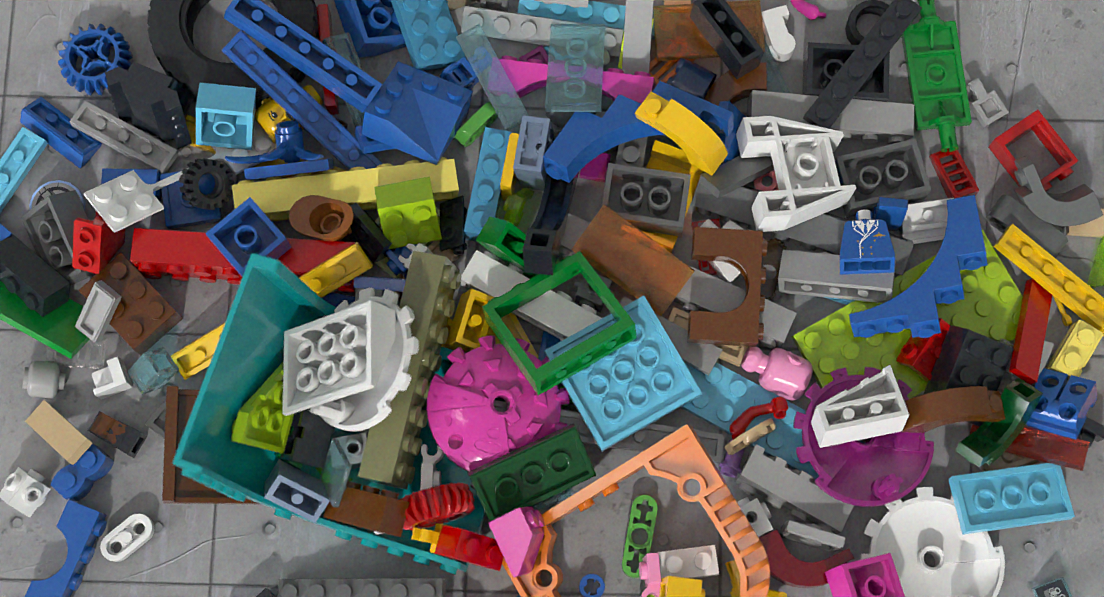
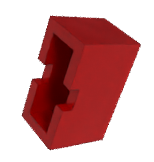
M442 525L435 554L496 571L501 570L504 556L496 539L461 528Z

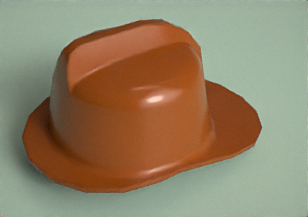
M309 195L296 201L290 209V224L301 234L324 241H341L352 233L350 226L353 222L354 214L350 205L344 201L318 195Z

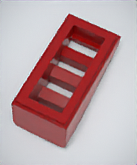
M948 148L947 152L938 151L929 155L947 198L955 199L977 195L980 190L958 150L949 152ZM950 155L953 160L943 164L939 160ZM956 165V170L946 172L945 168ZM960 174V179L951 181L950 177ZM964 183L965 188L956 190L955 186Z

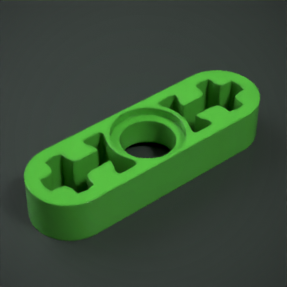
M649 495L638 496L633 501L622 558V570L630 578H639L640 575L639 568L636 573L631 572V567L627 566V561H632L634 551L628 552L629 546L636 550L646 549V554L650 553L658 506L655 499ZM643 501H647L648 507L652 508V512H647L645 522L651 521L650 527L644 523L633 524L634 518L640 520L641 510L636 509V506L641 505ZM641 528L647 532L648 539L646 543L638 545L632 541L631 534L635 529ZM639 553L638 562H643L644 554Z

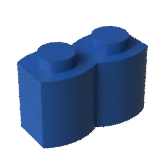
M92 443L74 465L69 464L57 472L51 482V486L64 499L77 502L90 492L95 481L107 475L114 464V460L100 447Z

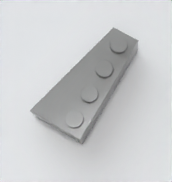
M756 444L750 451L735 481L740 484L739 489L752 496L757 493L765 497L764 502L774 508L780 509L782 506L792 511L790 515L801 522L809 520L822 527L823 531L836 535L841 533L854 505L844 503L826 494L814 484L815 479L802 470H789V465L786 464L787 461L780 457H767L763 455L765 449Z

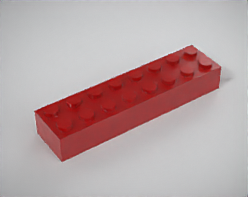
M134 228L130 261L142 274H145L144 277L161 279V276H172V279L178 281H188L189 277L200 278V281L215 283L217 279L227 280L230 284L240 285L242 280L240 274L214 246L205 233ZM287 238L291 248L277 260L297 277H300L353 245L354 242ZM354 279L340 286L338 290L353 292Z

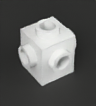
M18 467L6 479L4 487L0 492V498L9 506L30 518L37 507L45 502L50 488L43 483L45 477L35 470L30 469L27 473Z
M748 497L737 502L745 516L749 515L752 517L753 523L750 522L758 537L773 530L768 520L771 518V514L764 502L760 504L757 498L750 501Z

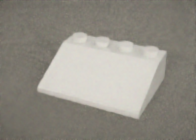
M370 300L284 331L283 414L290 415L375 387L395 341V310Z

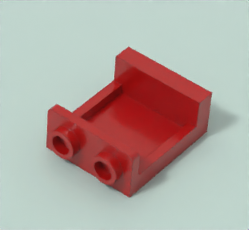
M97 211L94 220L76 218L73 232V268L100 274L125 243L126 227L114 233Z

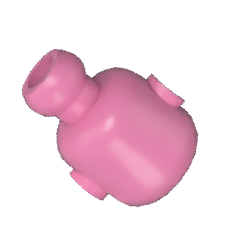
M756 346L749 347L741 362V367L745 371L760 374L759 384L764 389L791 401L799 399L804 394L813 372L812 364L808 360L782 348H774L766 355Z

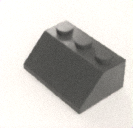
M76 190L49 195L21 217L36 254L69 281L70 286L95 275V273L75 269L72 266L74 221L78 217L88 220L83 203L79 199Z

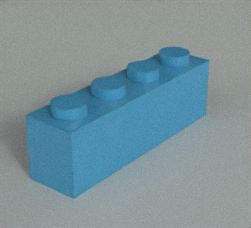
M485 127L464 228L465 240L477 242L476 239L489 216L498 218L501 203L500 182L511 131Z

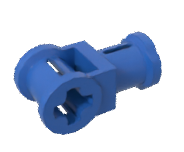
M481 46L478 48V53L470 59L466 60L463 57L458 62H454L446 67L439 78L471 90L480 81L479 75L489 67L492 68L493 57Z

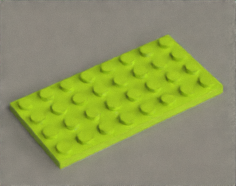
M982 229L988 266H983L976 270H960L964 299L957 300L951 304H936L938 318H942L949 325L969 329L1006 344L1015 339L1023 296ZM936 255L904 272L903 275L897 276L894 279L892 299L913 285L926 272ZM855 300L791 336L803 358L812 364V374L821 389L834 381L830 374L834 370L846 367L848 376L864 375V367L876 368L882 372L883 368L890 365L896 382L900 379L912 389L907 395L911 399L925 391L928 383L910 367L901 365L896 361L902 347L912 335L911 329H903L897 333H878L867 338H854L849 314L883 304Z

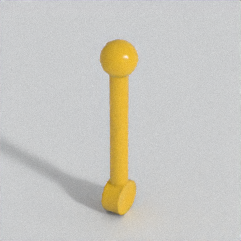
M1053 296L1062 315L1063 324L1066 327L1072 325V319L1066 313L1062 302Z

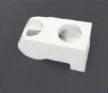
M787 5L762 11L758 20L769 53L778 62L789 60L796 45L794 37L788 33L786 27L790 15Z

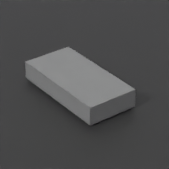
M102 280L95 282L75 327L94 343L101 341L122 296Z

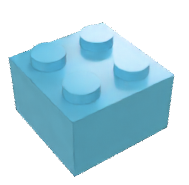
M199 83L196 102V145L252 150L255 127L256 88Z

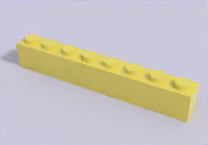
M442 157L438 165L411 160L405 162L404 165L393 166L386 163L371 169L354 167L345 172L327 170L320 175L311 176L307 173L295 175L294 178L286 179L270 177L266 181L260 182L243 180L238 182V184L232 185L235 209L251 197L271 221L288 220L293 204L302 197L309 195L341 200L349 205L357 203L362 210L377 209L374 188L376 186L430 177L435 202L458 197L459 186L454 159Z

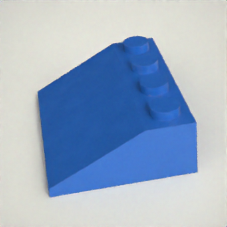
M334 0L353 58L378 56L407 47L391 0Z

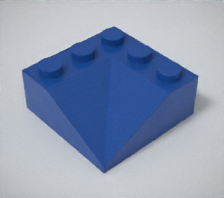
M398 61L366 108L361 134L438 165L468 115L473 91Z

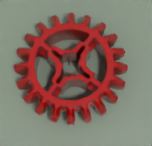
M459 482L422 489L399 499L410 502L405 511L406 518L403 529L406 530L429 528L435 526L436 523H448L469 515L475 509L473 494L468 484Z

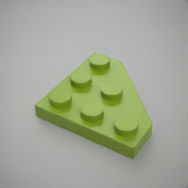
M283 362L239 410L237 419L232 426L233 434L231 441L284 454L294 413L290 415L283 414Z

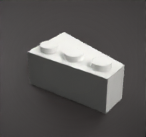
M891 366L883 368L882 372L870 379L867 377L854 388L848 391L844 390L816 406L811 424L820 448L903 431L909 413Z

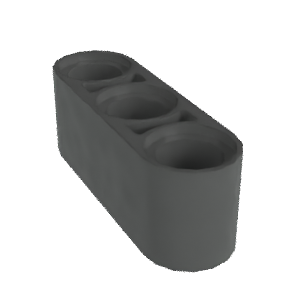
M1001 195L986 216L987 221L1001 233H1004L1006 228L1013 223L1054 258L1059 255L1068 242L1067 237L1061 231L1037 217L1026 206L1008 195Z

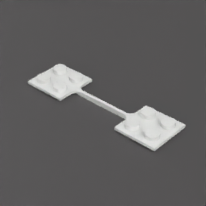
M255 120L252 150L212 146L216 154L208 159L223 161L235 174L243 172L245 168H251L259 163H232L227 161L225 156L245 157L261 155L277 147L276 143L272 142L268 134ZM132 170L85 192L84 196L115 233L163 210L164 206L155 197L153 192L178 181L179 178H184L185 174L180 171L155 184H146Z

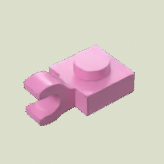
M647 553L643 558V562H639L640 579H645L646 587L640 597H647L650 594L659 597L661 583L659 553Z

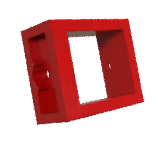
M1037 109L996 137L988 148L1020 187L1021 185L1014 173L1018 170L1014 162L1016 159L1007 147L1032 130L1060 165V167L1040 180L1045 192L1053 187L1050 184L1057 178L1061 182L1074 173L1072 167L1078 162V159Z

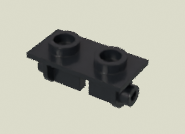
M463 195L440 203V231L442 239L440 240L439 251L441 252L451 249L455 255H463L467 249L464 235L467 209L464 207Z

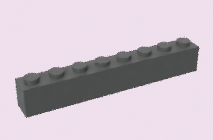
M698 182L691 205L696 207L695 211L711 216L713 212L722 215L721 220L725 222L730 220L737 224L740 221L748 224V229L756 231L751 207L758 193L762 191L743 185L717 198ZM826 212L788 229L771 232H774L773 237L779 240L789 242L790 238L801 241L800 246L815 251L816 247L827 250L830 254L840 255L844 224L852 220ZM889 233L895 252V275L896 273L903 275L914 243L912 240Z

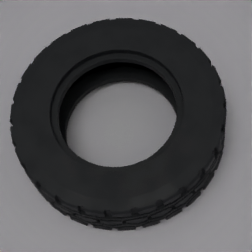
M151 0L147 24L150 26L148 34L152 44L151 47L167 76L172 77L186 91L191 93L195 102H197L199 83L256 88L255 109L262 105L261 101L270 97L235 63L212 60L194 47L193 28L195 20L202 8L211 0ZM269 0L277 8L279 14L320 41L317 7L314 0ZM267 47L263 50L297 83H301L306 77L305 73Z

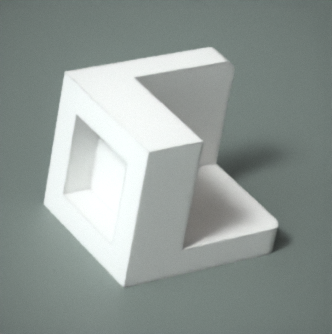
M118 357L107 360L108 367L92 373L96 389L93 391L95 396L101 400L133 388L125 363Z

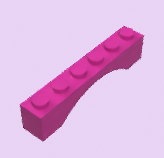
M502 56L501 59L493 58L488 90L492 96L520 99L530 92L544 87L576 84L600 92L612 101H615L620 94L642 104L648 94L655 89L656 82L654 77H650L651 74L636 71L632 75L623 74V70L616 68L598 71L596 67L590 65H581V68L570 67V64L564 62H554V65H548L538 59H528V62L517 61V58L512 56Z

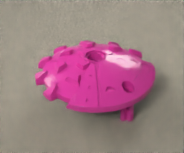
M495 336L479 338L480 347L466 354L461 347L455 349L447 357L453 365L448 369L444 377L435 373L428 390L427 418L432 435L442 452L453 463L467 472L567 426L566 423L559 422L561 405L569 404L567 390L565 388L558 389L556 385L538 396L504 346L496 344ZM515 338L536 369L550 361L546 357L541 362L534 355L527 352L530 347L529 342ZM501 398L505 400L507 410L505 412L497 411L493 406L494 399Z

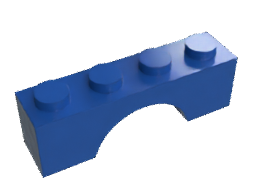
M68 500L56 526L63 533L67 541L68 553L63 567L52 577L45 580L31 581L25 597H71L73 590L76 591L82 582L83 575H81L85 563L88 564L94 555L95 548H93L97 536L101 537L107 525V521H105L106 514Z

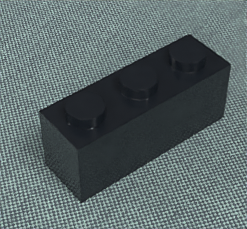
M725 0L694 1L690 18L734 77L739 79L759 67L764 51Z
M12 234L0 241V281L5 284L11 293L19 296L29 309L35 310L44 317L69 301V281L15 235Z

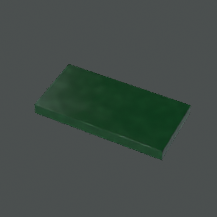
M574 423L467 472L490 522L520 507H531L597 476Z

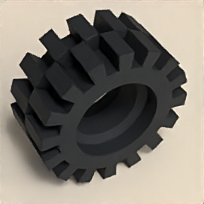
M195 159V163L190 162L187 164L189 169L182 170L181 173L185 174V177L179 178V182L183 183L184 186L179 187L180 192L185 193L182 196L184 200L190 201L189 204L192 206L215 210V207L221 208L223 206L222 202L227 203L230 200L226 197L228 194L233 195V191L229 189L230 185H235V182L229 179L233 174L231 171H227L229 168L227 165L221 164L218 160ZM209 173L215 179V187L210 194L204 195L199 190L198 184L201 176Z

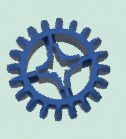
M89 23L88 30L85 31L82 27H79V34L75 36L74 33H70L69 36L72 39L70 42L63 41V46L66 49L59 50V55L63 59L58 61V65L62 68L61 74L64 78H67V83L72 87L75 86L78 92L85 90L87 95L91 96L96 90L97 94L102 96L103 89L108 87L105 72L117 67L125 70L129 69L132 64L129 60L133 58V54L129 51L130 45L127 41H124V36L119 32L116 33L113 27L110 26L106 29L100 23L97 29H95L94 25ZM111 46L115 48V59L113 63H111L108 59V56L110 54L109 49L111 48ZM78 56L83 60L80 73L77 72L76 68Z

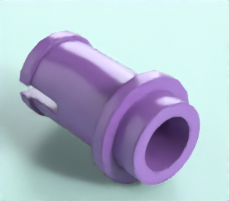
M746 447L734 455H729L726 451L723 463L719 464L721 474L732 478L737 477V474L741 472L739 467Z

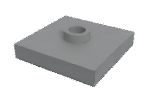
M788 520L781 526L779 533L782 538L830 553L843 548L846 538L823 531L822 527L806 523L804 525Z

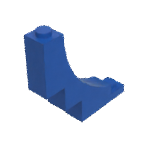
M659 81L652 91L668 101L671 99L675 100L699 117L715 133L728 137L733 130V112L662 81ZM619 94L602 118L577 108L543 155L545 171L554 179H562L570 183L587 163L603 152L634 139L665 134L636 117L635 112L641 103Z

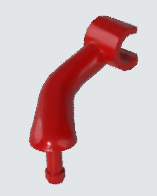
M779 396L772 399L770 403L747 408L729 426L732 440L745 433L749 424L760 415L773 413L777 419L785 418L786 411L788 410L786 399Z

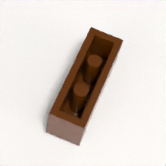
M346 480L344 486L332 483L330 502L326 506L324 518L401 537L406 518L405 511L410 502L399 500V493L382 489L381 495H379V488L363 485L361 490L362 484Z

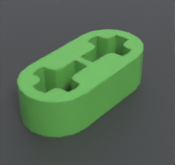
M487 102L457 131L455 138L464 147H468L484 132L485 127H489L498 118L501 111L491 102Z

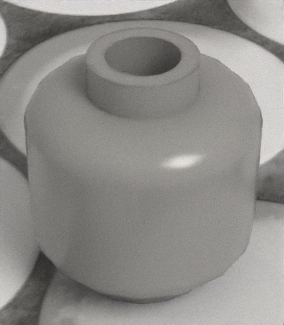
M33 361L30 367H25L23 389H27L29 396L54 398L57 395L58 389L64 390L65 373H60V366L57 363Z

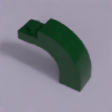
M1016 379L1007 385L1001 394L1005 419L998 422H984L976 431L961 440L955 451L978 467L984 463L991 465L1019 435L1033 414L1043 393L1024 380Z

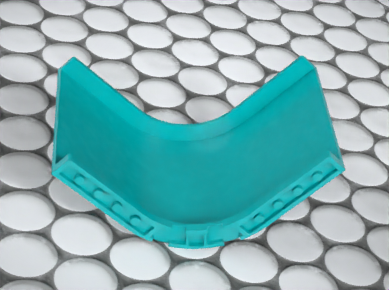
M251 254L172 464L183 469L182 475L205 484V486L215 489L217 492L225 494L232 499L244 502L245 498L275 509L274 515L290 520L291 516H295L312 522L264 498V482L280 459L274 455L275 452L231 441L233 434L232 426L237 419L239 410L281 363H284V331L335 313L336 307L319 297L278 260ZM441 347L440 355L442 362L439 371L435 372L442 377L445 376L448 369L453 365L447 357L454 350ZM496 398V399H494V400H498V401H505V400H503V399H501V398ZM427 421L426 426L422 427L420 439L422 440V445L426 444L428 446V455L434 456L438 451V445ZM335 428L330 438V454L328 460L324 463V468L303 465L301 471L329 484L330 490L332 483L344 486L346 480L362 484L361 490L363 485L379 488L380 491L383 489L399 493L398 499L413 492L421 491V465L423 457L421 450L418 456L415 455L413 463L415 476L413 482L408 484L407 490L377 484L359 477L360 468L340 471L336 467L332 438L359 434L361 432ZM445 454L436 463V471H441V485L458 482L468 484V486L471 484L467 471L453 463ZM469 486L473 494L475 509L469 515L443 524L479 534L486 512L476 490ZM325 509L315 523L335 530L334 536L351 541L352 536L362 539L360 544L373 549H377L379 544L388 547L387 553L403 558L404 553L414 556L413 561L429 566L431 561L441 564L439 569L456 575L457 570L466 572L469 563L431 553L432 543L411 539L413 530L403 529L401 537L385 533L375 534L373 530L324 518ZM432 526V527H429V528H422V529H427V530L434 531V530H435V526Z

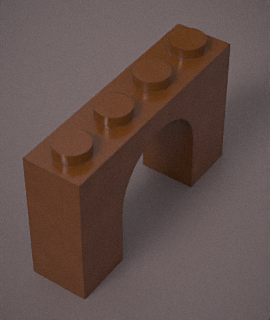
M706 227L694 228L691 260L719 261L734 266L743 276L746 294L743 303L732 311H691L688 316L687 343L755 347L758 344V340L763 339L764 323H759V313L764 312L765 295H760L761 284H765L766 267H761L762 256L767 254V240L763 239V231Z

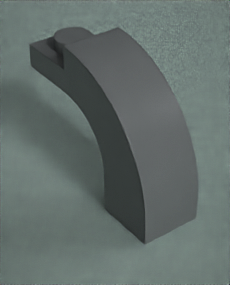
M1025 156L1014 161L1018 169L1014 173L1021 185L1014 189L1020 201L1040 219L1059 226H1076L1103 216L1095 192L1087 185L1082 184L1061 194L1045 192L1034 163Z

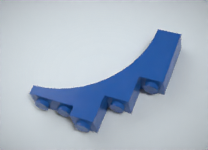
M975 195L947 200V227L942 245L929 268L913 285L879 306L849 314L854 338H867L884 332L897 333L908 328L911 329L912 338H928L934 334L941 333L936 304H951L957 300L964 299L960 270H976L980 267L988 266Z

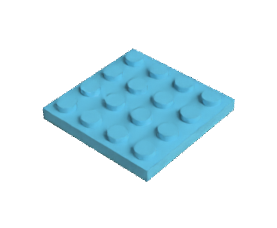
M645 296L623 307L635 323L637 338L562 382L601 451L702 395L697 383ZM609 314L546 349L545 354L551 361L613 325L617 320L612 314Z

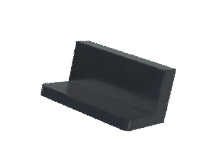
M357 203L350 205L354 214L353 222L350 226L352 230L350 237L355 243L358 242L360 244V247L373 264L386 258V252L392 243L365 210H362Z

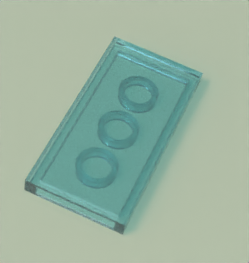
M551 24L545 98L546 112H601L605 24Z

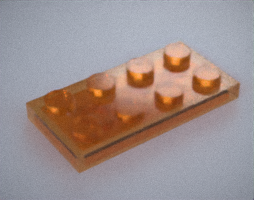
M760 0L728 1V5L765 53ZM693 4L653 6L657 61L719 57L690 18Z
M606 204L602 206L571 249L575 253L580 251L589 264L638 299L645 296L653 311L660 316L663 315L695 272L694 269Z

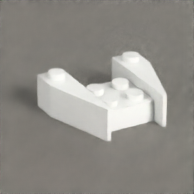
M774 116L743 117L736 133L741 158L771 156L779 189L758 193L751 207L756 231L785 230L848 203L856 190V185L840 186L833 152H835L844 136L843 132Z

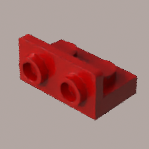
M939 318L941 333L934 334L928 338H912L911 335L896 359L899 364L910 367L927 382L931 380L933 367L937 358H939L943 341L950 328V325L942 318Z

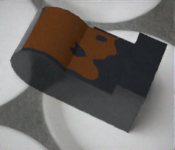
M100 411L88 429L90 433L132 458H135L147 438L146 435Z

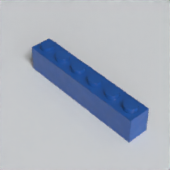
M232 0L225 11L224 19L362 113L382 86L379 81L260 0Z

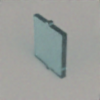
M332 438L320 480L333 507H339L343 492L346 490V483L352 466L339 440Z

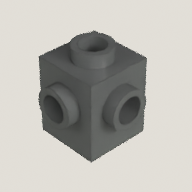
M594 269L614 295L615 291L611 289L612 280L608 279L609 275ZM579 275L573 287V291L576 292L575 302L579 303V306L586 304L597 312H601L604 303L595 291L589 289V283L585 278Z

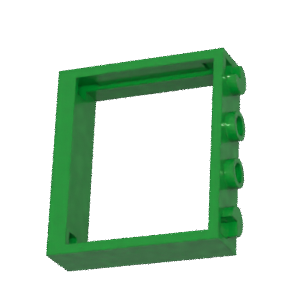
M580 251L572 256H566L556 264L553 275L537 274L530 280L515 285L510 291L500 297L492 298L486 305L482 306L487 324L538 396L637 338L634 321ZM581 273L617 322L536 369L501 318Z

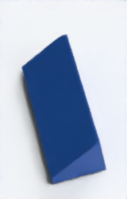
M39 97L21 110L20 122L34 134L45 139L52 148L78 168H82L102 146L100 141L72 127L69 122L71 119L42 97Z

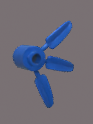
M290 120L276 124L277 130L274 131L276 149L261 155L245 157L225 156V159L238 164L260 163L278 158L284 160L285 163H296L300 159L314 161L324 158V156L305 150L302 128L299 127L297 121Z

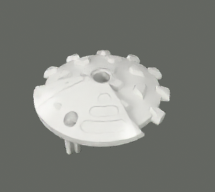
M366 288L359 291V300L350 305L347 300H344L334 310L337 313L370 300L395 310V341L376 386L310 409L311 413L320 415L327 423L336 428L346 431H361L378 424L392 411L390 402L398 391L406 390L410 384L411 376L407 374L411 355L418 353L419 341L411 335L410 325L415 319L414 313L406 305L402 309L397 305L399 297L397 293L385 289L383 296L377 297L373 288Z
M933 487L916 488V498L904 502L899 499L886 504L885 506L889 512L878 523L873 519H870L864 534L872 537L869 554H861L860 560L891 553L905 597H997L1005 571L1002 546L993 547L987 531L962 535L952 494L950 499L933 496ZM925 553L931 554L934 557V567H929L925 564Z

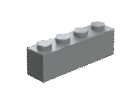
M797 249L783 250L778 276L779 293L885 303L892 299L895 270L894 273L840 275V255H833L828 252H804Z

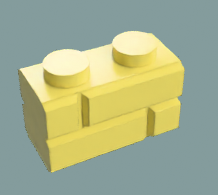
M1082 320L1076 321L1068 329L1046 369L1068 374V380L1071 375L1079 377L1104 334Z

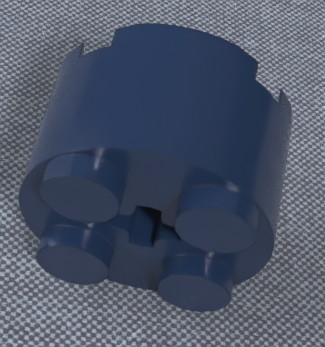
M681 58L675 69V77H669L667 84L704 100L707 92L715 82L717 74L694 62Z

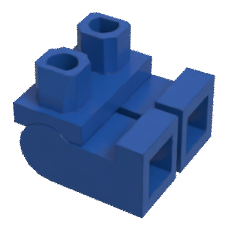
M1043 368L1034 386L1043 395L1026 426L1035 428L1037 434L1046 436L1054 433L1061 435L1063 441L1074 443L1087 419L1086 414L1090 407L1093 408L1097 401L1096 381L1073 375L1068 380V374ZM1048 379H1056L1059 384H1050ZM1076 386H1083L1087 390L1085 393L1076 391Z

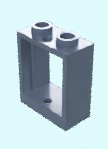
M522 115L513 166L521 188L544 190L547 172L545 171L543 155L551 146L555 133L551 120L548 118Z

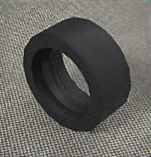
M866 0L855 6L848 17L845 28L847 39L851 45H859L865 38L860 35L856 27L860 16L871 13L881 17L889 7L887 3L879 0Z

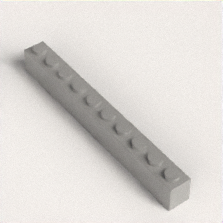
M537 210V212H536V214H535V216H534V218H533V220H532L531 225H532L533 222L535 221V218H536V216H537L538 210ZM570 213L568 214L558 253L559 256L565 258L580 251L593 269L598 268L607 272V275L616 281L624 279L632 283V287L638 291L646 293L649 290L658 294L657 298L663 302L672 304L674 301L683 305V309L689 313L691 311L728 312L736 309L743 303L746 290ZM765 299L764 312L759 313V323H764L763 339L759 342L768 348H781L797 313Z

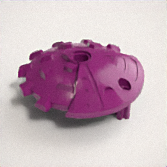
M845 367L830 372L834 381L828 383L822 389L814 383L804 394L811 401L805 414L796 412L793 427L802 429L803 446L797 447L796 453L800 463L803 464L808 461L811 463L814 470L819 474V477L815 480L816 485L831 497L844 503L862 507L886 505L906 496L922 481L933 458L934 441L925 440V432L909 433L900 431L866 438V443H860L856 440L820 448L811 424L816 406L844 390L848 391L854 388L867 377L870 379L881 372V370L876 368L864 367V375L848 376ZM899 379L897 384L903 400L906 401L909 399L907 395L912 389Z

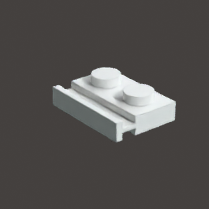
M954 198L908 204L907 213L900 227L902 237L912 240L914 244L943 240L947 227V200Z

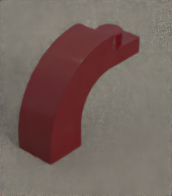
M778 530L759 537L768 556L770 576L792 587L815 588L828 584L826 571L854 559L850 548L822 561L805 562L795 558L787 550Z

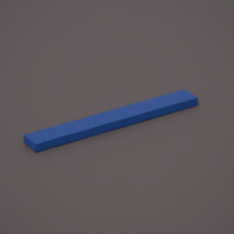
M240 30L222 49V52L348 170L354 167L371 169L383 164L372 153L363 154L358 140L243 31Z

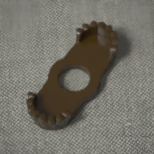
M776 238L767 241V254L762 256L761 267L771 265L776 269V276L770 280L766 279L765 284H761L760 295H765V299L769 301L776 296L775 290L778 282L782 252L787 249L784 246L785 243Z

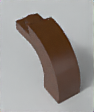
M766 62L760 63L759 67L739 79H736L730 70L713 83L704 100L719 106L721 101H730L734 104L741 99L748 98L752 90L767 91Z
M985 386L961 387L927 393L908 399L904 402L909 417L901 432L924 433L934 428L957 422H998L1004 420L1005 415L1000 391H989Z

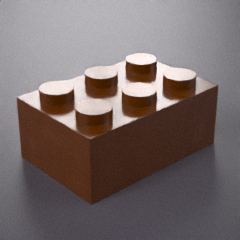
M122 253L107 264L100 274H96L79 289L80 293L88 299L94 283L102 280L122 296L109 324L140 356L183 319Z

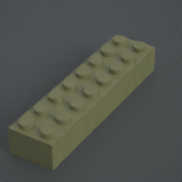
M413 251L399 307L402 309L406 305L414 313L415 319L411 323L410 329L412 337H416L419 341L418 353L411 355L407 374L411 376L408 388L404 391H398L390 402L392 411L385 419L369 429L358 476L377 484L407 490L408 484L413 482L415 476L413 463L415 455L418 456L421 450L422 440L420 439L422 427L424 428L428 421L426 410L428 390L435 372H438L441 367V346L446 343L448 338L447 321L448 317L453 315L455 308L453 296L455 289H458L461 283L460 270L446 256Z

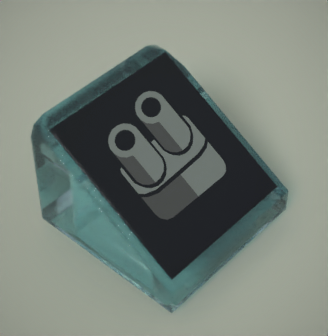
M1064 577L1056 578L1031 588L1035 597H1072Z

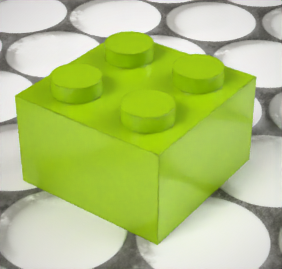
M430 177L374 187L383 234L392 243L389 249L404 247L407 244L415 245L442 239Z

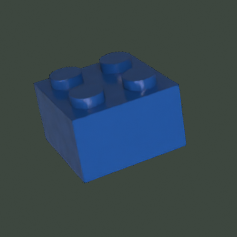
M251 197L205 233L241 277L244 275L252 253L277 260L291 248L287 238Z

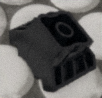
M134 61L128 71L117 67L105 72L108 92L111 94L110 97L112 103H114L115 112L118 113L120 120L126 123L133 121L135 128L161 138L163 143L175 138L178 149L192 144L185 119L194 97L172 77Z

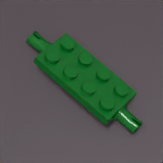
M917 0L919 6L922 7L920 11L921 19L918 23L910 25L901 36L911 102L914 104L916 131L937 129L939 131L941 152H947L948 148L949 152L959 149L955 127L969 126L972 123L956 21L941 20L937 16L934 0Z

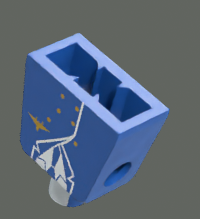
M870 210L858 211L856 213V221H847L844 224L840 250V275L894 273L895 252L886 221L873 220V213Z

